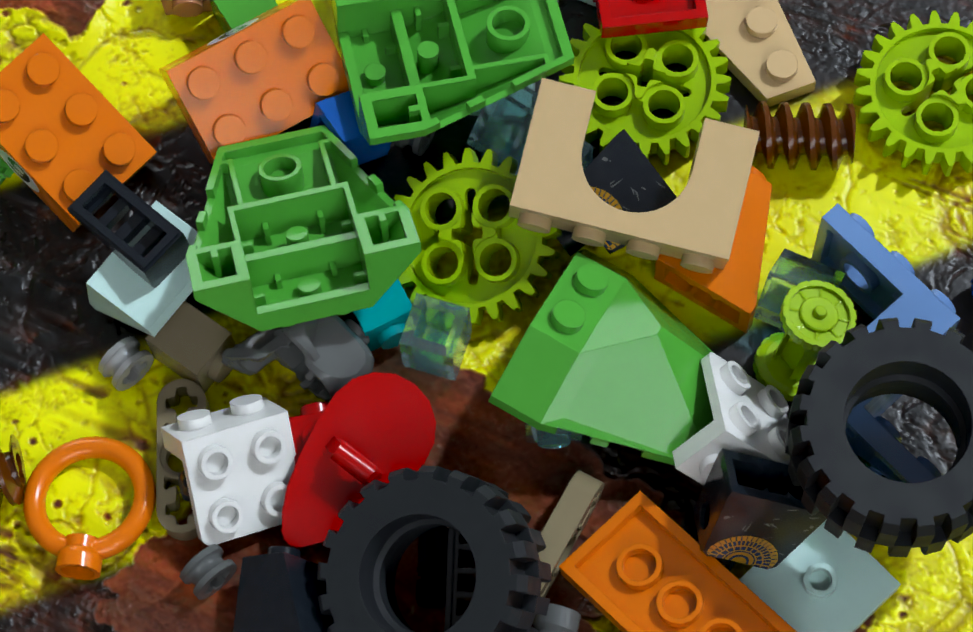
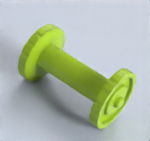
M811 280L798 283L797 286H793L788 291L780 307V321L783 323L784 331L766 337L754 355L753 370L756 373L757 381L765 387L767 385L775 387L787 401H793L800 378L808 365H815L818 352L831 340L842 344L845 332L856 326L857 315L853 302L846 296L843 290L829 282Z

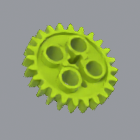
M934 10L931 12L928 24L923 25L915 14H910L907 30H904L896 22L890 23L888 38L879 34L875 35L871 48L873 51L864 50L860 62L862 68L856 71L854 84L859 88L855 89L853 104L863 106L857 118L858 124L873 123L868 133V141L872 142L884 138L886 140L882 153L884 157L893 154L897 150L902 152V168L910 165L915 158L921 160L923 175L928 174L933 163H940L945 177L950 176L955 162H959L967 173H971L973 170V102L967 96L973 95V73L965 77L964 74L973 70V21L967 28L960 26L959 13L954 12L948 24L941 23L937 11ZM949 56L957 63L945 64L936 57ZM905 81L911 84L914 89L901 90L893 85V82ZM917 109V111L911 114L910 116L902 115ZM923 122H938L941 125H943L946 130H930L924 125Z
M585 23L583 25L584 41L574 38L570 40L575 57L574 64L562 69L561 71L565 74L559 76V82L596 91L584 145L599 139L600 154L612 139L625 129L648 160L650 154L657 153L661 162L664 165H668L670 150L674 148L683 157H689V140L691 139L697 143L705 118L720 121L721 115L719 113L727 111L729 97L725 93L730 92L731 77L723 75L727 72L728 58L716 57L719 54L720 41L713 39L703 42L706 35V27L601 39L600 29ZM621 51H630L637 56L624 60L616 57L615 54ZM672 63H680L688 69L683 72H673L668 70L666 66ZM600 72H607V74L599 75ZM642 82H648L647 87H641ZM687 92L690 94L688 97H683L682 95ZM607 96H616L624 102L616 106H608L600 100ZM663 108L672 111L675 115L662 119L654 116L652 112Z
M465 148L462 163H458L456 158L449 152L443 153L444 168L441 170L426 161L423 163L427 179L421 182L409 176L406 180L414 191L411 197L397 194L394 197L396 201L401 200L409 208L421 242L422 251L398 278L404 288L417 285L411 294L410 300L420 305L431 298L427 313L436 317L442 314L448 306V321L455 324L460 323L465 311H467L470 323L476 326L481 325L484 310H487L493 320L497 322L503 321L502 305L504 304L520 313L523 311L519 298L522 292L536 298L540 295L532 283L535 277L543 279L552 278L553 275L542 266L544 259L560 257V253L547 246V240L561 236L562 231L551 227L549 233H538L524 229L517 225V218L509 217V211L501 220L491 221L489 219L488 206L494 198L506 195L509 198V202L511 201L518 161L513 157H506L498 167V155L493 150L487 149L481 162H479L476 152L471 148ZM471 189H474L476 192L472 206L473 213L471 212L467 197ZM454 199L456 214L448 223L439 225L435 217L437 207L444 200ZM474 226L483 231L482 238L473 240V247L464 243L463 240L464 236L473 233ZM508 249L512 258L509 269L502 275L493 276L489 267L492 255L498 250ZM454 252L458 259L457 269L449 278L441 279L437 272L438 261L446 253ZM473 260L478 271V282L475 285L470 283V277L473 272Z

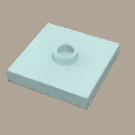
M826 520L779 565L771 569L753 566L739 579L797 632H855L901 585L868 552L855 548L856 540L846 531L839 538H836L824 529Z

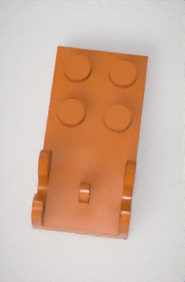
M641 491L631 498L559 565L561 575L621 632H797L715 557L705 555L700 550L699 543Z

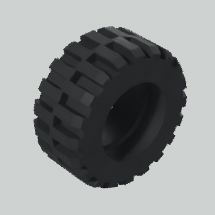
M896 317L879 319L876 330L871 333L868 332L867 327L863 324L847 330L842 344L831 340L818 352L815 365L807 366L800 378L796 395L793 398L785 434V453L790 455L787 470L792 485L802 487L804 492L801 502L810 515L817 514L820 511L827 518L824 529L836 538H839L844 531L857 537L854 547L869 553L872 552L874 545L878 544L888 546L889 557H907L911 548L920 547L921 552L927 555L942 551L948 540L959 543L973 533V352L962 345L965 338L964 334L950 327L946 336L931 331L932 321L914 318L911 328L899 327V320ZM885 394L907 395L929 404L942 415L953 432L957 453L952 466L944 475L919 483L897 482L876 474L858 459L847 440L846 422L852 409L869 398Z
M423 465L419 471L409 468L392 471L388 476L389 483L373 480L361 488L360 493L364 500L360 504L348 501L338 513V517L344 521L339 531L328 530L323 546L331 548L328 562H318L317 580L326 582L327 594L318 597L321 614L333 616L335 622L328 627V632H415L406 623L397 605L395 596L396 571L409 545L424 532L438 526L451 527L463 535L472 551L476 567V583L470 604L462 617L444 632H539L531 627L535 615H547L550 599L540 596L541 582H551L552 579L550 564L539 560L538 552L546 548L541 532L529 528L528 523L531 520V515L520 503L509 500V493L494 484L457 470L451 471L439 466Z

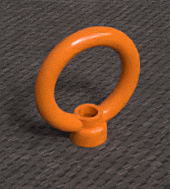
M92 436L78 438L66 442L48 453L37 464L28 479L23 498V512L27 527L35 541L46 551L57 557L55 571L61 576L76 580H94L99 578L102 560L115 556L131 546L141 536L150 522L156 500L154 477L147 462L137 451L121 441L108 437ZM85 459H105L116 463L125 470L133 485V503L127 517L116 529L99 538L83 533H72L65 536L54 528L46 513V496L53 480L71 464Z

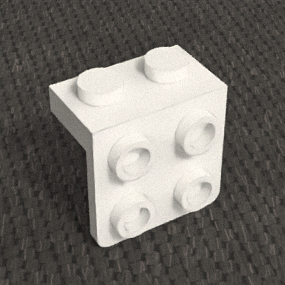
M713 352L707 354L701 359V365L714 420L672 451L675 468L704 485L722 448L789 465L790 455L785 453V434L788 426L787 412L789 407L784 396L771 385L765 387L749 376L735 361L727 362Z
M249 394L239 396L229 402L230 407L211 413L207 409L191 410L177 416L176 423L160 427L165 449L183 462L198 538L208 546L224 543L282 524V508L287 485L295 468L294 456L296 451L288 411L262 397V395Z

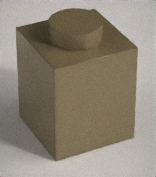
M186 301L181 304L155 337L148 335L145 338L156 360L183 379L192 380L199 384L204 393H206L214 381L216 383L222 382L232 371L231 368L222 363L223 351L236 345L232 333Z

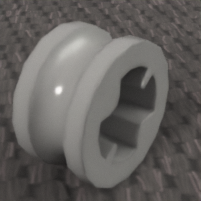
M132 336L126 337L112 346L99 363V372L104 377L112 376V385L118 391L129 389L139 382L149 371L154 361V357L149 351H139L140 343Z

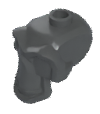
M334 315L298 323L290 327L257 331L241 343L236 344L233 348L225 349L222 353V363L231 369L251 376L257 374L273 360H277L282 366L295 372L298 380L301 382L300 386L304 390L308 389L319 399L330 402L334 394L352 378L373 372L374 357L367 346L370 343V339L368 336H365L362 328L351 319L343 321L339 316Z

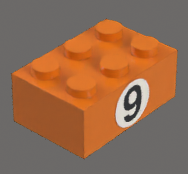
M287 0L159 69L208 162L211 164L214 162L218 147L277 135L312 116L316 102L349 91L342 59L311 0Z
M44 33L0 72V157L72 232L81 223L69 213L67 208L105 170L125 184L157 153Z

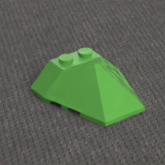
M331 0L338 47L359 132L370 146L426 136L574 64L575 57L557 0Z
M325 125L218 147L205 189L207 201L204 211H199L196 220L197 235L194 245L188 246L186 261L195 301L259 331H266L280 327H290L298 323L334 315H345L352 311L373 307L420 254L422 249L409 208L401 200L394 201L384 192L383 182L375 174L368 176L358 166L357 157Z
M587 249L576 252L532 320L488 402L537 430L555 434L558 428L589 436L590 444L605 448L608 447L610 442L642 450L641 457L675 466L672 451L714 420L701 365V359L713 351L633 275Z

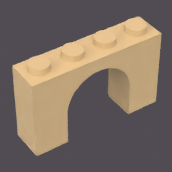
M542 78L510 201L509 217L517 218L518 226L538 233H549L551 227L573 232L571 237L573 240L590 246L602 247L605 240L626 245V253L642 259L658 260L659 254L681 259V267L699 273H713L714 267L724 269L730 258L760 131L705 118L699 132L687 185L681 194L668 205L654 211L640 213L623 211L607 204L598 197L587 182L582 167V148L596 91Z

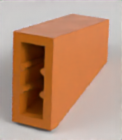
M751 166L730 258L724 269L714 267L713 273H699L681 267V259L659 254V258L655 263L654 279L746 334L752 326L756 308L772 184L766 180L764 174L754 166Z

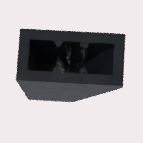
M271 546L267 548V554L243 557L233 632H328V627L335 622L333 616L323 615L320 611L318 597L327 594L326 582L317 580L318 564L302 559L300 550L286 546Z

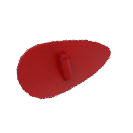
M371 372L352 378L334 394L316 421L287 485L282 508V535L289 545L301 548L323 542L329 529L339 531L344 521L338 517V513L348 501L360 504L364 500L360 493L361 488L373 480L389 483L388 476L390 472L402 468L418 471L425 463L435 443L436 419L429 399L415 383L396 373Z

